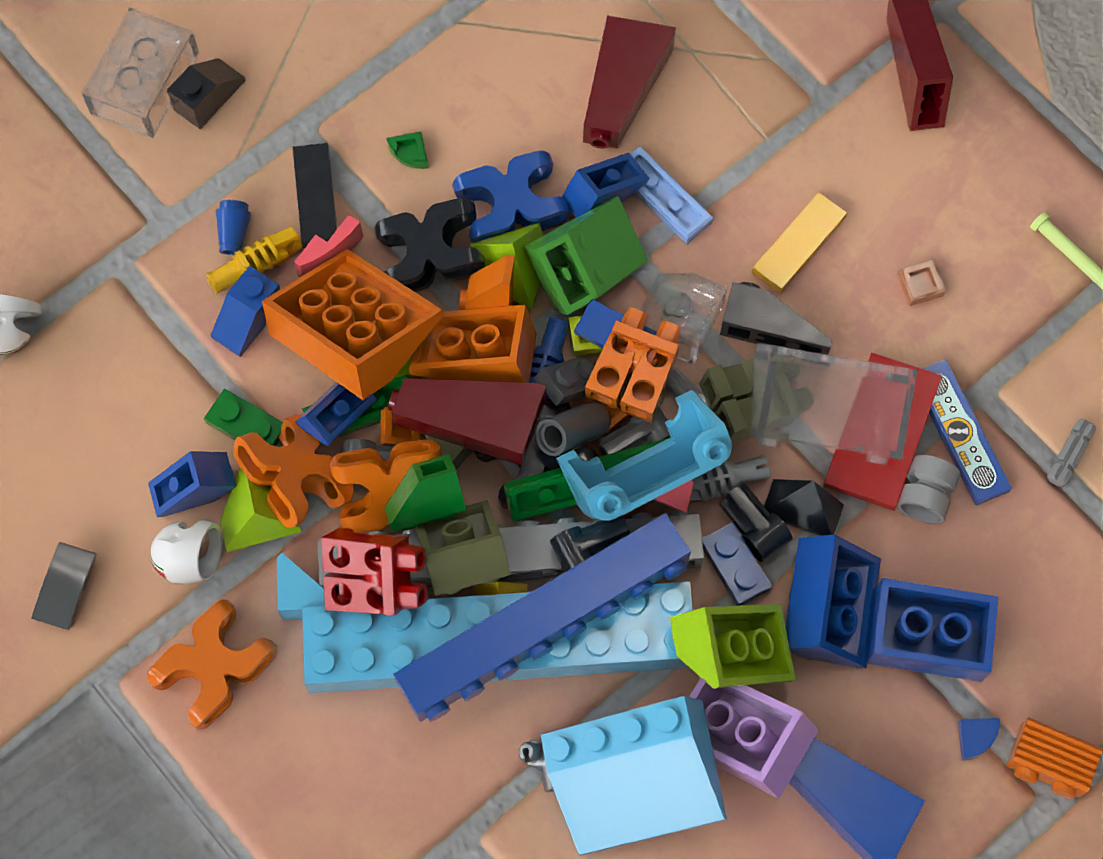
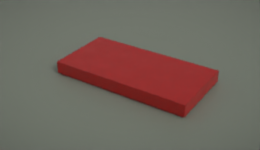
M871 352L823 487L895 511L942 375Z

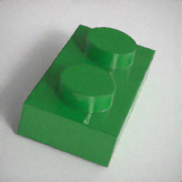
M223 389L203 418L206 424L234 440L247 433L255 432L270 445L277 446L280 441L282 421L226 389Z

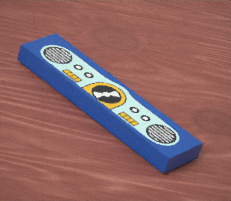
M945 359L922 368L942 375L929 414L955 466L960 470V476L975 505H980L1009 493L1012 487L947 360Z

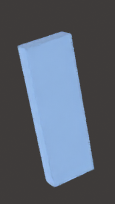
M641 146L631 153V156L650 178L635 194L687 245L713 222V217Z

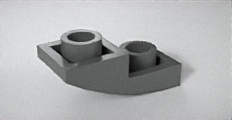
M59 542L43 581L31 619L69 630L72 626L82 592L86 589L97 553Z

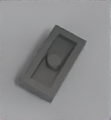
M581 356L542 368L534 379L537 383L546 385V394L556 406L586 397L585 385L595 364L585 356Z

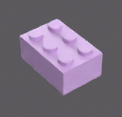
M700 678L689 697L703 701L716 767L780 799L819 730L803 712L749 686L712 688L706 681Z

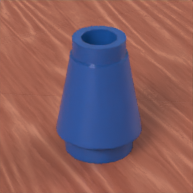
M237 200L220 201L219 208L215 210L220 253L235 255V252L241 251L251 218L247 203Z

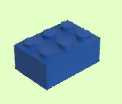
M882 578L875 589L867 664L982 682L992 671L999 597Z

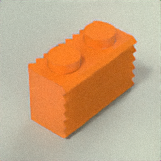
M1028 717L1020 725L1006 766L1014 769V775L1021 780L1030 783H1037V780L1043 781L1052 786L1051 791L1064 798L1074 799L1075 796L1081 797L1089 791L1103 748Z

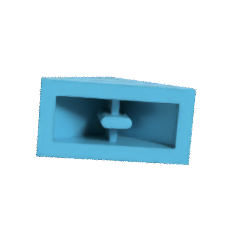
M281 553L277 557L278 612L283 620L302 619V607L325 606L324 589L286 555Z

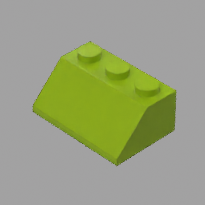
M781 604L703 607L670 617L677 657L712 688L796 681Z

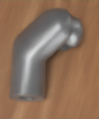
M537 740L524 742L519 748L520 759L542 772L545 792H554L547 774L542 742Z

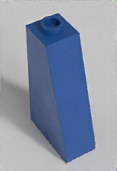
M816 738L813 739L789 781V784L863 859H895L925 803V800Z

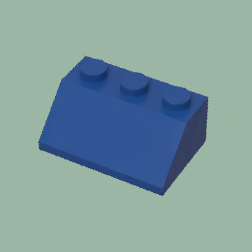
M837 535L799 538L786 622L790 652L805 659L855 668H867L874 595L878 585L881 558Z

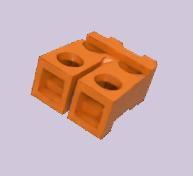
M630 307L621 322L615 321L612 332L585 385V396L614 409H617L621 400L622 412L653 423L660 399L678 357L680 326L662 320L657 334H650L643 331L648 315L643 311ZM633 373L632 376H631V378H630V381H629V383H628V385H627V388H626V390H625V392H624V395H623V397H622V393H623L624 388H625V386H626V384H627V381H628V379H629V377H630V374Z

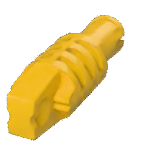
M291 226L275 234L266 235L261 238V242L258 240L253 242L252 247L248 245L243 248L244 251L241 252L239 250L235 252V255L232 256L233 259L225 265L206 273L205 276L214 293L217 295L235 284L249 265L264 274L265 270L270 271L274 265L279 266L289 259L291 255L302 248V242L295 229Z

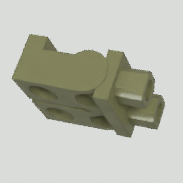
M775 352L767 354L763 358H754L725 368L722 365L710 367L699 382L708 407L725 424L732 444L777 428L781 429L790 426L797 416L807 412L813 405V400L808 390L803 388L792 392L788 382L796 380L799 376V368L793 357L777 359Z

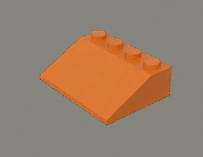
M348 249L338 253L262 301L270 336L362 400L394 379L443 317V310Z

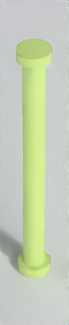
M1046 212L1037 217L1030 228L1034 232L1040 231L1103 290V270L1049 221L1050 216Z

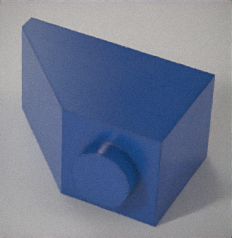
M628 152L578 169L563 193L562 198L567 201L570 210L577 218L615 196H619L621 203H623L644 186L650 178Z
M249 265L227 293L210 335L211 338L241 357L266 326L262 301L279 291V284Z
M190 451L148 483L157 517L169 516L215 502L236 487L227 452Z

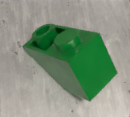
M450 454L412 464L384 507L391 532L411 530L421 523L435 519H449L459 512L466 511L457 471Z

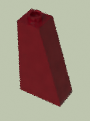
M889 0L886 19L909 130L916 131L945 127L953 74L928 0Z
M607 15L583 126L584 143H589L591 146L599 149H606L608 147L618 148L673 51L676 27Z
M404 378L400 390H393L388 410L392 411L393 423L396 426L522 466L546 400V385L520 382Z

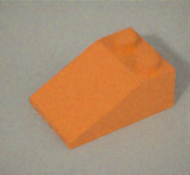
M526 305L443 311V317L411 356L410 374L436 380L529 383L537 333Z

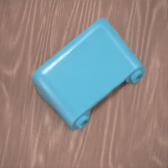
M690 390L675 398L679 406L678 413L674 420L670 419L665 422L671 438L606 471L598 457L591 459V461H585L579 458L574 450L556 459L575 502L584 515L592 519L609 521L724 463L732 451V442L725 424L693 390Z

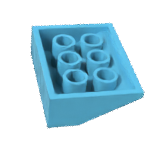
M681 696L541 735L547 774L579 855L727 820L702 700Z

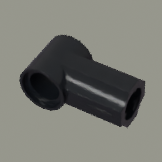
M746 483L731 490L720 501L719 506L743 534V539L758 561H765L793 540L792 534L783 520L774 513L770 514Z
M620 516L609 521L600 520L582 529L580 526L566 529L555 535L550 540V544L565 573L631 533L625 519Z

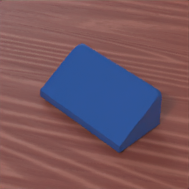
M336 382L295 422L300 428L328 446L368 409L377 398L372 394L362 400Z

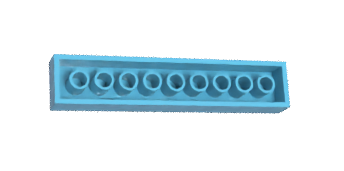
M690 582L653 584L654 589L647 595L637 600H634L631 596L619 604L621 608L612 616L601 620L599 616L586 623L587 629L580 635L570 640H567L564 636L552 644L553 649L537 660H533L532 657L527 658L517 664L519 669L514 674L503 680L690 668L676 655L670 617L693 610ZM531 592L427 599V602L421 607L404 609L395 616L384 615V613L325 610V606L302 607L304 684L310 694L399 688L393 673ZM496 677V678H494V679H492V680H490V681H499V680H498V678Z

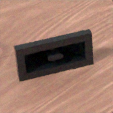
M773 479L764 507L770 514L778 515L785 524L818 536L834 535L844 504L815 481Z

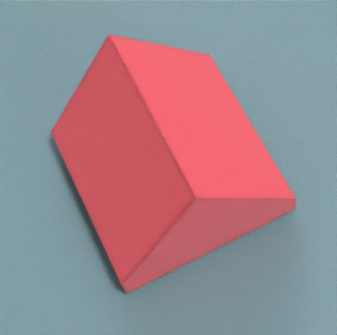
M690 480L653 500L687 513L694 483Z

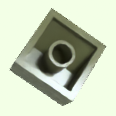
M488 500L465 506L466 511L459 512L449 519H435L421 523L416 527L420 545L425 548L426 567L435 596L455 594L463 588L480 583H494L502 577L511 575L502 537Z

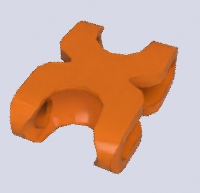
M300 414L292 415L283 420L279 436L283 447L270 445L257 433L250 432L237 437L233 448L235 460L250 482L258 486L272 487L266 496L267 505L278 520L287 528L303 523L307 515L309 504L304 493L318 496L332 508L349 503L353 496V484H341L332 476L330 461L333 457L315 454L320 441L297 425L295 421L301 416Z
M433 440L398 443L391 449L388 460H384L377 450L371 448H362L335 455L330 461V470L334 479L341 484H361L369 490L364 498L343 506L339 516L341 528L353 529L354 533L379 531L388 526L389 522L384 507L412 464L442 456L440 445Z
M227 599L217 601L193 624L192 635L195 646L192 647L181 643L172 645L154 663L147 674V682L158 690H166L182 678L193 677L201 682V693L190 707L188 713L190 723L198 730L210 726L232 704L231 681L244 685L252 683L271 664L277 655V645L267 638H259L243 650H230L224 646V635L236 619L235 607Z

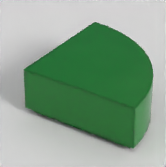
M421 131L387 138L389 150L399 162L412 168H429Z

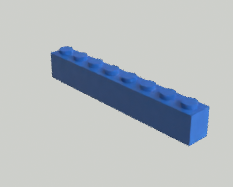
M665 513L393 673L396 683L419 722L427 718L430 722L435 721L450 711L449 705L460 698L468 701L479 695L485 689L483 685L497 677L500 681L514 674L519 669L517 664L527 658L532 657L533 660H537L553 649L552 644L564 636L567 640H570L580 635L587 629L586 623L599 616L601 620L612 616L621 608L619 604L631 596L634 600L640 599L654 589L653 583L663 577L671 580L679 576L687 569L686 564L689 563L691 551Z

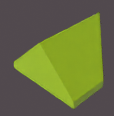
M536 223L471 243L470 246L477 249L484 256L486 266L506 255L515 256L513 300L521 305H526L527 309L531 311L541 282L523 246L543 236L540 224Z
M239 468L235 479L236 487L231 490L221 517L227 552L300 533V524L292 528L285 527L268 507L266 496L272 487L258 486L250 482L242 469Z

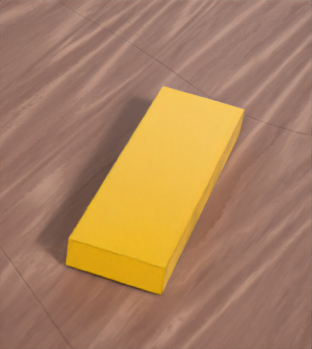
M818 192L755 264L752 273L778 293H781L843 222L847 212Z

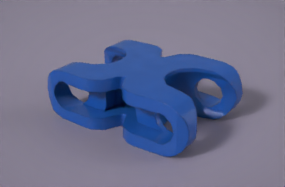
M535 151L514 157L508 163L506 175H503L496 167L486 165L464 172L454 179L452 187L458 199L465 198L470 201H484L493 208L488 215L475 220L470 226L469 237L471 243L516 229L517 223H520L523 227L539 223L541 230L545 231L557 227L569 219L571 210L564 198L560 196L541 198L534 195L530 190L534 184L547 179L552 173L554 163L548 152Z

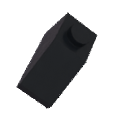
M217 58L190 65L167 89V93L173 110L201 129L246 79L239 72Z

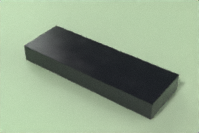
M328 143L292 147L303 248L308 245L315 234L328 242L337 230Z

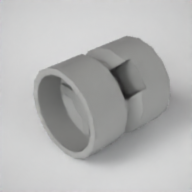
M930 455L915 456L907 475L910 484H905L897 508L903 514L917 521L929 524L943 523L951 503L947 493H954L960 477V470L950 462Z

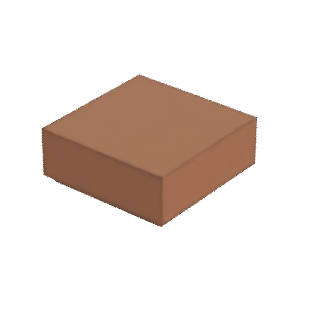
M933 259L899 269L897 273L910 306L942 297L946 292Z

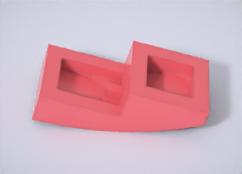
M348 214L328 242L315 234L294 261L298 277L300 278L345 249L351 251L363 238L361 222Z

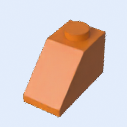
M506 255L470 275L468 289H461L459 310L513 306L515 256Z

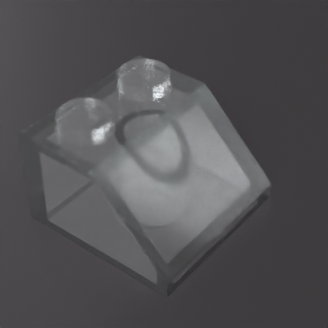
M658 273L640 310L648 315L645 326L658 331L662 320L679 325V352L677 358L696 365L722 310L728 287L695 273Z

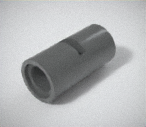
M589 401L542 420L536 428L538 446L547 455L558 456L600 438L609 431V413L601 403Z

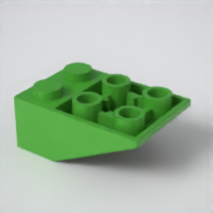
M615 196L523 246L554 311L565 315L587 305L592 299L596 300L648 261L619 196Z

